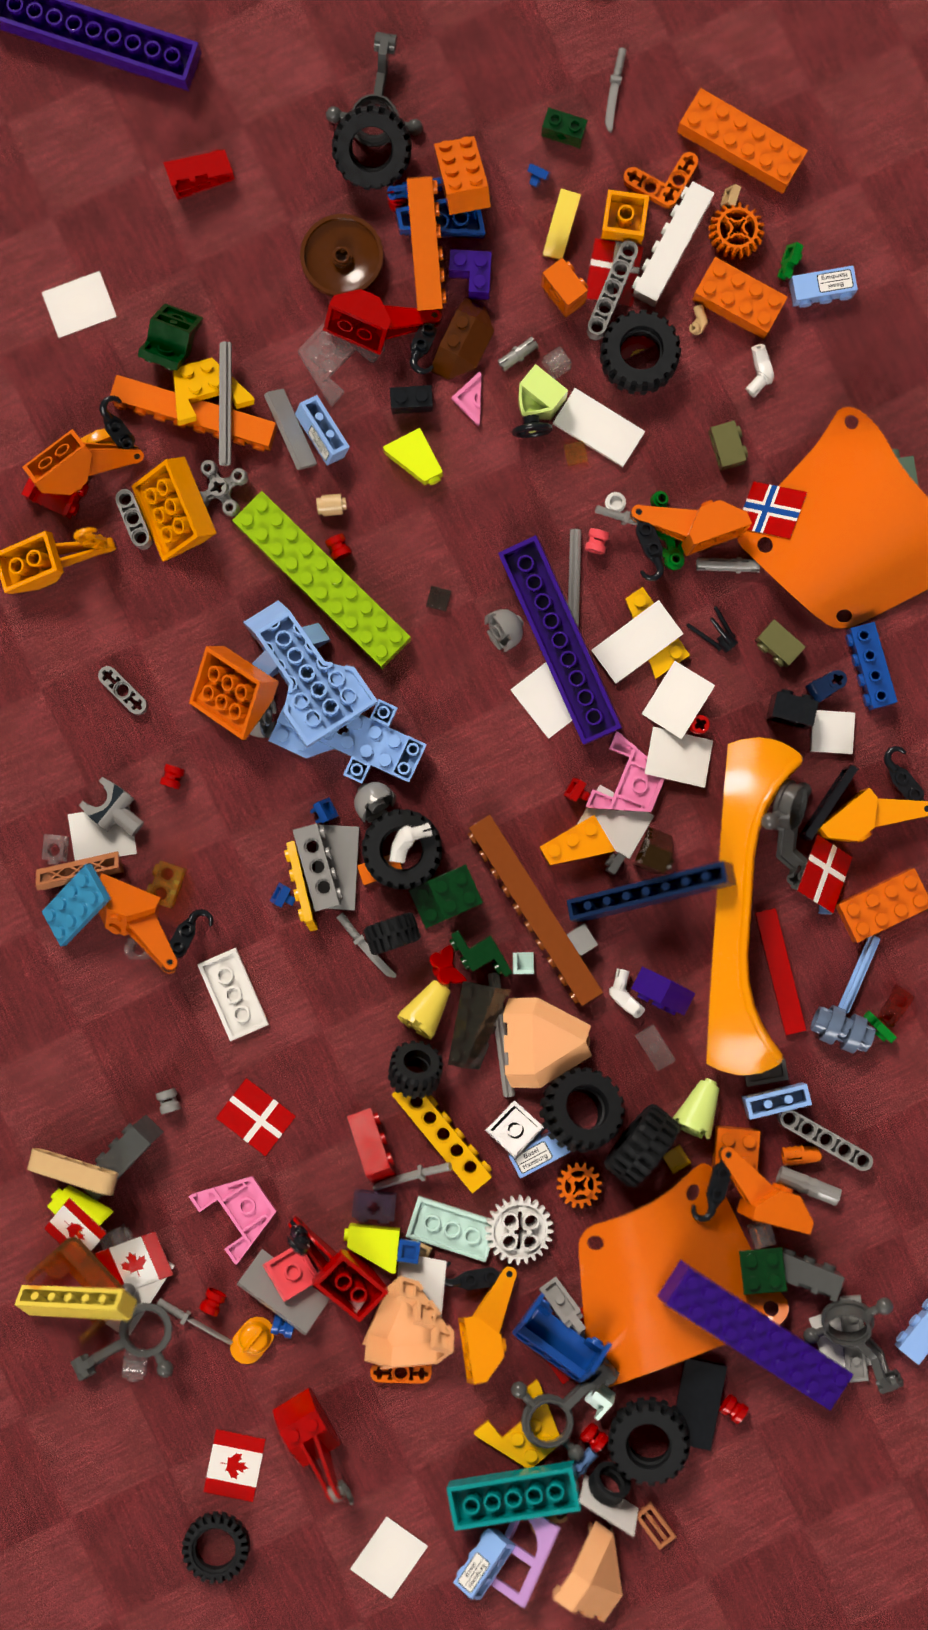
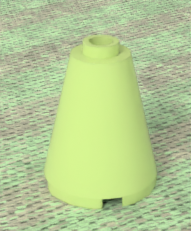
M708 1078L705 1081H699L673 1116L681 1125L680 1130L701 1139L704 1135L706 1140L710 1139L720 1090L716 1086L717 1082Z

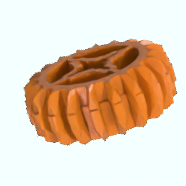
M739 202L737 207L731 205L730 209L724 205L721 211L717 210L715 217H712L710 220L712 224L709 225L708 230L711 233H709L708 237L709 239H714L711 243L712 246L718 245L717 253L721 252V250L724 251L723 257L731 254L732 260L736 255H738L739 259H742L744 254L750 256L751 250L755 252L758 249L757 245L762 243L761 237L764 236V231L761 229H763L764 223L759 222L761 215L754 216L756 209H753L751 212L749 211V204L742 208V204ZM732 217H738V218H741V219H740V220H734V219H732ZM720 224L724 225V229L727 231L725 239L720 232ZM747 224L752 229V238L748 236L749 233L745 230ZM741 227L739 233L737 232L732 234L733 229L735 230ZM732 242H739L741 245H734V244H731V243H732Z

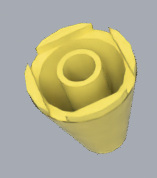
M433 980L399 1012L397 1018L408 1028L412 1027L416 1030L417 1034L431 1040L436 1033L451 993L448 989L449 984L442 985L438 981Z

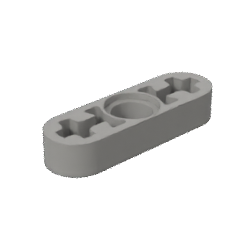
M105 666L100 669L98 673L100 682L131 713L142 715L147 711V701L114 668ZM106 671L108 673L113 672L112 678L116 681L120 678L121 681L115 685L108 679L104 681L106 677L104 673ZM126 685L129 689L128 694L123 697L119 696L117 693L118 687ZM131 697L137 702L142 701V709L134 710L133 708L135 705L130 700L128 701V703H126L125 701L130 699Z

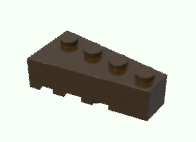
M648 827L633 865L654 874L670 871L674 859L671 858L673 854L672 836Z

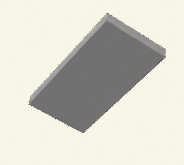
M319 825V828H324L326 839H323L325 848L329 847L332 859L328 860L330 868L334 867L337 880H334L336 888L340 887L343 900H340L341 905L327 909L355 910L359 827ZM316 842L317 851L319 849V844ZM317 861L315 862V872L321 873L324 870V863ZM327 881L319 884V891L325 894L330 890V884Z
M262 1249L237 1285L302 1334L306 1335L330 1299L313 1286H310L284 1302L263 1267L264 1263L274 1257Z

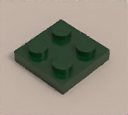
M782 1247L739 1251L744 1295L787 1291Z

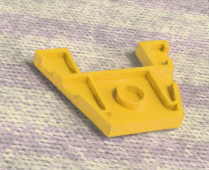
M211 357L182 365L177 371L173 370L177 424L181 426L196 421V414L191 403L219 396V364ZM232 377V401L236 409L254 405V397Z
M535 1379L527 1386V1393L532 1398L544 1394L538 1379ZM548 1404L538 1407L532 1414L530 1422L533 1434L537 1438L546 1441L560 1436ZM489 1419L474 1430L476 1437L525 1468L534 1467L557 1448L545 1449L537 1447L528 1441L522 1431L521 1421L503 1436Z

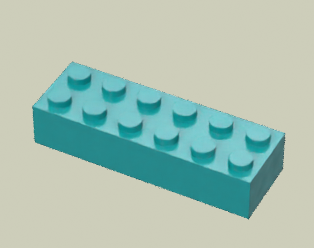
M574 1460L450 1480L446 1488L455 1531L581 1511L582 1504L579 1503L581 1492Z

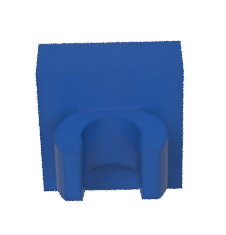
M530 163L527 170L533 174L529 184L537 188L541 178L548 180L551 172Z
M330 798L318 801L313 804L314 808L310 810V813L316 812L319 817L315 821L316 823H325L339 816Z
M279 882L270 901L282 907L284 902L293 906L296 899L289 894L291 889Z
M400 1239L397 1261L418 1264L421 1241Z

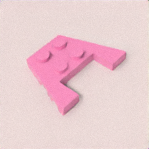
M616 731L609 750L629 758L613 797L592 789L585 807L652 812L665 779L645 774L648 757L623 737L621 733Z
M254 1176L199 1191L189 1196L199 1212L218 1200L242 1234L239 1239L225 1248V1251L235 1265L241 1260L277 1211Z

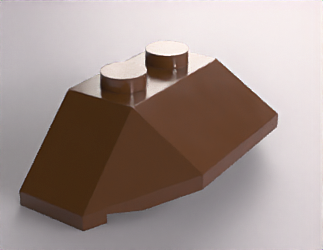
M468 297L464 299L438 347L432 364L434 368L431 372L451 380L477 368L495 332L484 305Z

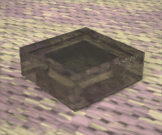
M431 586L426 607L446 612L452 591Z

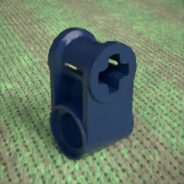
M835 670L806 685L805 688L809 695L814 697V700L821 702L831 696L832 693L843 688L847 683V676L843 671ZM834 676L840 677V680L838 681L839 685L837 683H832Z

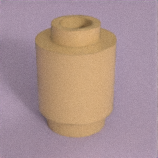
M341 494L321 495V498H316L318 515H343V510H347L346 497L342 498Z

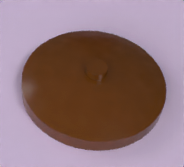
M334 214L324 217L307 231L302 241L300 260L303 272L310 284L327 296L333 297L337 294L358 289L368 290L379 277L383 266V247L377 232L365 220L354 215Z

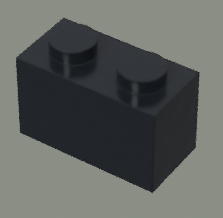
M432 385L390 388L392 414L433 412Z

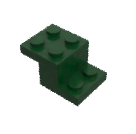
M164 304L150 319L147 340L139 348L138 357L150 363L160 364L168 370L177 371L191 355L195 332L201 327L203 317Z
M466 864L409 890L425 928L483 903Z
M458 930L451 934L452 939L449 941L455 951L460 950L463 957L460 960L466 970L471 968L473 972L495 959L496 962L493 965L499 975L503 973L506 977L513 973L491 935L468 948Z

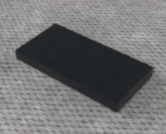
M850 765L842 769L799 834L801 839L804 841L813 839L858 771L857 767Z
M695 1358L684 1360L675 1407L678 1409V1414L683 1415L686 1419V1426L689 1427L690 1447L711 1451L727 1365Z

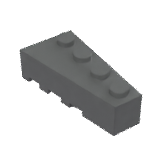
M147 1115L143 1116L134 1125L129 1123L122 1130L124 1135L120 1140L116 1137L108 1145L110 1150L107 1153L103 1151L94 1160L97 1163L96 1166L117 1172L118 1180L164 1131ZM84 1189L95 1200L104 1195Z

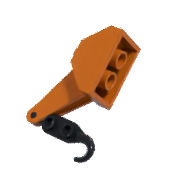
M114 395L107 396L99 405L104 428L115 444L85 443L71 429L22 466L41 493L71 495L79 491L87 483L88 476L140 463L143 460L144 453L138 446H134L135 438L119 417L107 410V405L111 401L122 403L119 397Z
M708 500L702 503L698 510L635 505L630 512L631 519L637 522L635 532L642 550L656 567L654 575H647L643 570L640 571L642 577L648 581H656L664 573L662 561L663 547L656 530L682 541V549L685 556L743 536L752 524L746 511L721 500L715 502Z
M103 873L100 876V880L111 898L99 911L105 928L113 934L130 935L165 973L175 972L177 959L185 956L195 936L197 918L205 916L209 920L208 925L210 927L213 925L212 914L207 910L197 909L184 922L178 925L169 943L157 919L161 897Z
M728 1146L719 1148L718 1157L720 1162L712 1169L706 1191L708 1209L704 1215H698L696 1206L692 1205L691 1213L695 1220L706 1222L713 1218L716 1209L725 1199L731 1178L742 1197L738 1204V1213L752 1220L811 1235L814 1222L801 1197L793 1193L794 1189L775 1182L771 1185L733 1148Z

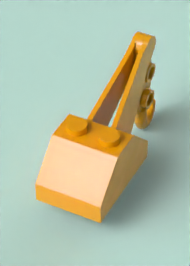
M88 527L77 530L74 533L73 538L76 540L75 542L55 543L52 532L44 531L0 550V579L4 593L16 594L39 590L56 583L63 574L64 567L114 551L116 549L113 538L103 537L101 534H92L97 529ZM83 551V552H79V553H76V554H72V555H69V556H65V557L59 558V555H62V554H67V553H73V552Z

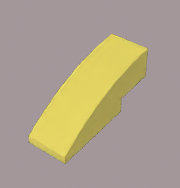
M561 189L543 256L556 260L564 257L581 194Z

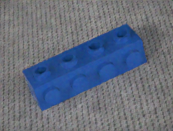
M875 622L850 628L847 630L845 639L848 647L851 646L853 652L851 660L853 666H857L859 673L857 675L858 684L864 690V695H862L864 705L870 711L897 703Z

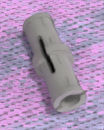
M531 336L518 347L514 346L511 352L497 361L500 367L503 366L502 369L506 371L518 361L522 362L525 356L538 349L539 346Z

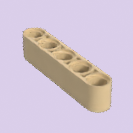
M32 1148L27 1168L29 1171L105 1195H114L118 1173L40 1148Z

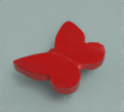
M452 945L446 946L439 953L434 952L429 957L430 963L433 966V973L440 984L447 985L450 982L461 984L467 981L452 964Z

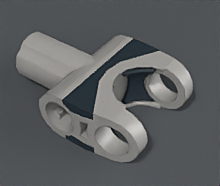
M101 777L99 782L104 785V789L107 792L105 803L94 807L82 801L79 806L95 823L107 832L116 823L128 834L134 836L144 824V821L128 809L134 798L118 785Z

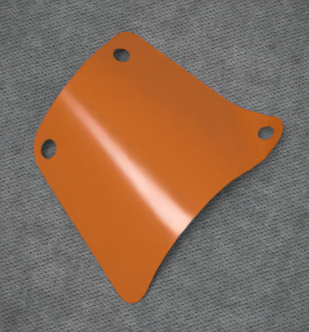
M843 407L837 411L814 448L779 485L780 487L807 492L791 538L788 539L747 530L743 536L737 537L741 547L811 613L833 628L854 627L928 590V497L902 467L879 427L862 411L854 407ZM849 415H853L859 420L858 426L854 429H850L845 425V418ZM763 537L769 538L773 543V548L767 553L760 551L757 545L759 539ZM844 609L849 610L852 614L850 621L845 623L838 621L836 617L837 613Z
M703 1163L695 1167L671 1190L648 1205L618 1218L595 1224L587 1228L580 1237L579 1265L584 1326L586 1327L585 1337L586 1339L596 1337L603 1342V1346L608 1342L612 1344L605 1357L620 1373L617 1380L607 1387L646 1375L726 1344L667 1306L657 1297L680 1260L778 1324H781L787 1318L789 1306L787 1299L781 1292L744 1295L739 1251L751 1250L726 1196L716 1209L713 1218L709 1221L699 1222L692 1216V1205L696 1206L698 1215H704L708 1209L706 1191L713 1169L709 1164ZM695 1184L699 1187V1195L695 1200L690 1201L686 1196V1191L690 1185ZM592 1236H599L602 1238L604 1245L599 1250H593L587 1244L588 1239ZM768 1301H773L778 1305V1313L774 1316H769L764 1311V1304Z

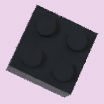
M781 689V691L774 693L770 699L766 720L805 730L814 725L819 701L814 700L813 696L806 694L795 696L793 691Z

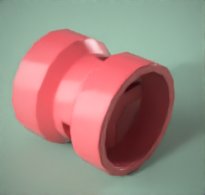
M590 528L588 533L589 541L586 542L585 550L595 554H605V542L608 541L609 533L604 530Z

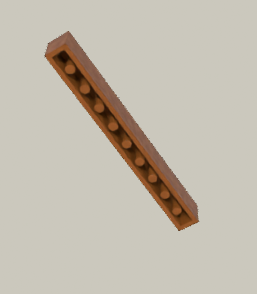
M491 815L469 827V838L473 844L478 843L482 850L479 851L481 857L485 862L489 860L493 866L490 871L496 880L500 878L504 886L501 888L506 896H512L514 899V909L518 915L523 914L527 921L524 924L530 933L535 932L538 937L535 942L541 951L545 949L549 954V957L546 959L552 968L557 967L561 973L558 975V978L563 986L568 984L572 992L569 995L574 1003L577 1004L579 1002L583 1006L602 994L603 991Z

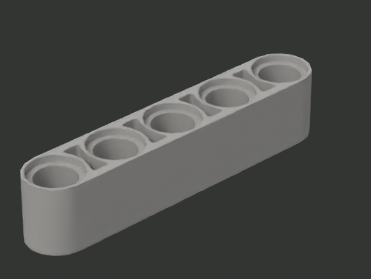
M625 241L621 244L587 327V335L592 340L597 341L603 338L636 261L638 246L633 241ZM630 250L632 251L633 255L626 256L624 255L623 251ZM619 268L623 269L625 271V274L618 275L616 274L615 270ZM613 287L618 292L616 294H610L607 291V289ZM601 306H606L609 308L610 311L608 313H602L599 310V308ZM599 325L602 331L594 332L591 327Z
M788 1110L777 1114V1120L782 1126L861 1171H867L872 1167L873 1158L869 1153L798 1112ZM786 1113H792L793 1115L790 1123H784L783 1121ZM810 1123L811 1131L803 1134L802 1126ZM823 1134H828L830 1138L826 1144H821L820 1142ZM846 1144L848 1151L846 1154L840 1155L839 1147ZM865 1155L866 1162L863 1165H858V1157Z

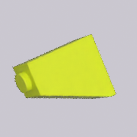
M420 428L383 446L387 457L423 485H434L441 481L443 471Z
M70 1185L63 1191L60 1188L50 1196L53 1200L47 1205L56 1215L66 1201L71 1198L99 1226L114 1212L111 1208Z
M350 1223L349 1229L345 1228L344 1241H347V1248L386 1271L396 1274L400 1228Z

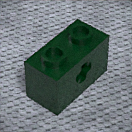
M548 107L542 125L541 136L580 148L587 129L588 120Z

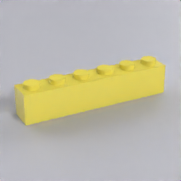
M22 1285L15 1306L31 1316L130 1321L137 1300L123 1289Z

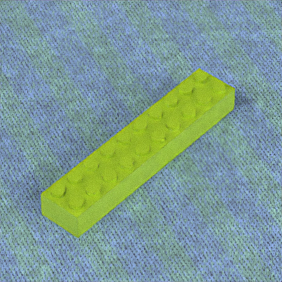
M263 491L232 520L235 526L381 669L411 641V637Z

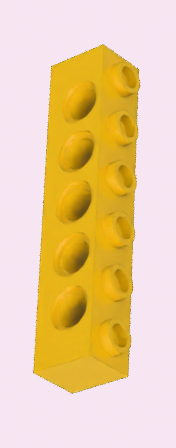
M395 1091L392 1093V1096L447 1163H451L453 1171L471 1193H474L492 1178L490 1173L492 1168L485 1160L483 1162L477 1157L478 1151L472 1144L469 1146L463 1140L465 1135L458 1127L456 1129L450 1124L452 1119L445 1111L442 1113L436 1107L439 1104L432 1095L427 1096L425 1094V1098H422L423 1103L420 1106H414L411 1103V1096L406 1098L402 1096L403 1093L401 1092L399 1094ZM425 1113H435L436 1120L434 1122H427L424 1119ZM441 1128L448 1129L450 1133L445 1139L440 1138L437 1134ZM458 1144L462 1146L463 1152L460 1155H454L451 1152L453 1145ZM473 1161L476 1164V1169L474 1171H467L464 1168L465 1163Z

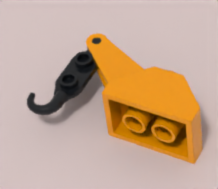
M893 746L884 755V763L889 770L891 781L906 800L880 799L870 788L863 789L828 816L816 834L826 840L863 842L872 835L870 831L875 827L928 816V801L924 800L923 789L906 769L896 765L891 759V755L894 752L899 751L906 754V751L902 747Z
M450 1261L446 1262V1267L451 1265ZM492 1267L465 1271L452 1279L445 1277V1286L458 1287L466 1290L490 1287L472 1316L458 1318L467 1383L478 1384L487 1382L504 1358L506 1342L504 1338H501L500 1330L517 1276V1272L513 1267H505L501 1271H497Z

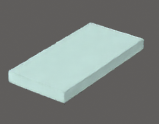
M418 1195L406 1237L482 1262L487 1261L490 1251L488 1243L492 1241L485 1238L489 1234L484 1229V1227L490 1226L486 1221L488 1217Z

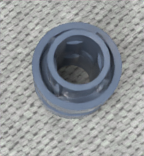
M832 1005L829 1009L821 1006L818 1007L812 1019L810 1029L819 1033V1040L830 1045L837 1040L840 1042V1049L852 1054L856 1050L864 1052L869 1050L874 1040L876 1029L867 1025V1018L857 1014H853L851 1018L845 1017L846 1010Z

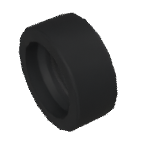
M604 1461L598 1464L589 1476V1490L600 1503L607 1506H616L624 1500L631 1490V1481L624 1477L625 1473L623 1471L618 1472L615 1468L616 1463ZM600 1475L611 1477L617 1483L620 1492H612L604 1487L600 1480Z

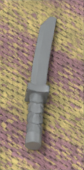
M619 48L614 74L610 78L611 86L605 118L608 132H612L616 99L618 88L622 81V68L627 52L625 48Z
M597 505L595 508V513L620 520L621 525L629 523L637 526V522L633 521L630 517V511L620 513Z
M343 912L336 918L345 927L346 931L349 932L350 936L353 937V943L358 945L386 976L395 978L397 976L396 973L378 954H371L363 934L360 935Z
M450 1162L428 1168L417 1165V1170L381 1180L373 1186V1189L377 1191L418 1178L421 1181H425L426 1175L451 1171L452 1165Z
M159 1299L157 1305L178 1319H181L180 1323L182 1325L188 1321L210 1335L232 1345L233 1341L190 1317L192 1312L187 1311L185 1313L164 1299Z

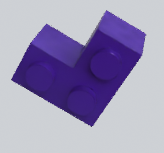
M450 249L449 278L469 279V298L489 300L492 252Z
M643 966L631 988L638 992L637 997L647 1002L649 999H652V1005L662 1010L664 1009V1011L674 1016L676 1012L685 1015L695 995L689 989Z

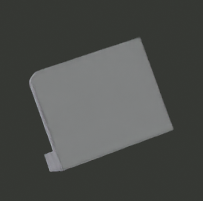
M585 923L566 934L579 955L585 954L598 945Z

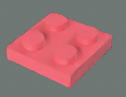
M292 1248L263 1264L265 1271L284 1302L313 1285L312 1279L318 1274L307 1254L300 1256Z

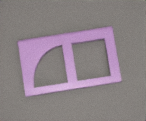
M546 1517L528 1519L537 1537L536 1556H533L514 1543L516 1546L512 1554L531 1566L520 1592L497 1576L491 1583V1586L522 1608H526L561 1529ZM520 1521L509 1523L505 1532V1536L509 1540H512Z

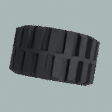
M409 912L369 925L363 930L370 952L373 955L416 942L421 938L414 914Z
M415 1040L410 1041L409 1044L407 1042L402 1043V1047L397 1046L391 1055L388 1069V1081H390L392 1088L396 1087L395 1092L398 1094L400 1092L403 1093L402 1096L406 1098L411 1096V1099H416L419 1096L422 1099L425 1098V1094L430 1096L433 1091H436L443 1070L442 1056L438 1055L439 1051L432 1049L430 1044L425 1045L423 1041L416 1043ZM407 1067H418L424 1072L415 1073L408 1070Z

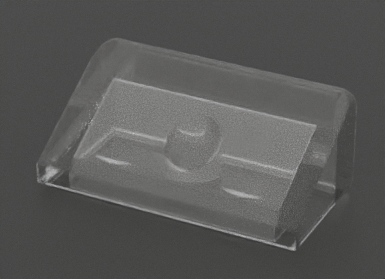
M653 1024L635 1035L657 1071L676 1061Z

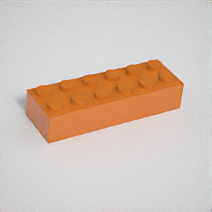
M702 88L699 89L681 119L677 133L784 194L808 151Z
M432 176L407 178L417 310L443 309L442 303H446V291L441 289V282H445L444 268L439 267V260H443L442 246H438L437 238H441L440 224H436L435 218L440 216L439 203L434 202V194H438L437 180H432Z

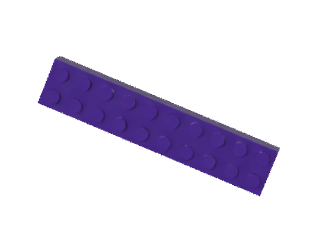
M0 0V30L189 91L202 53L199 43L70 0Z
M535 535L499 552L500 559L583 745L622 729L621 721L540 539Z
M682 1260L679 1261L657 1295L667 1306L830 1411L854 1375L843 1365Z

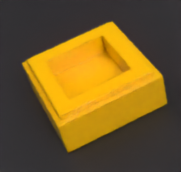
M680 1144L667 1151L663 1157L673 1174L691 1163Z

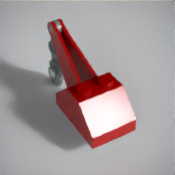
M309 1387L272 1410L278 1431L290 1453L303 1468L309 1464L311 1465L332 1505L337 1501L343 1500L345 1496L348 1498L349 1504L353 1505L354 1498L348 1485L343 1479L338 1480L336 1478L330 1453L331 1450L342 1443L314 1392ZM318 1458H321L329 1485L317 1462Z

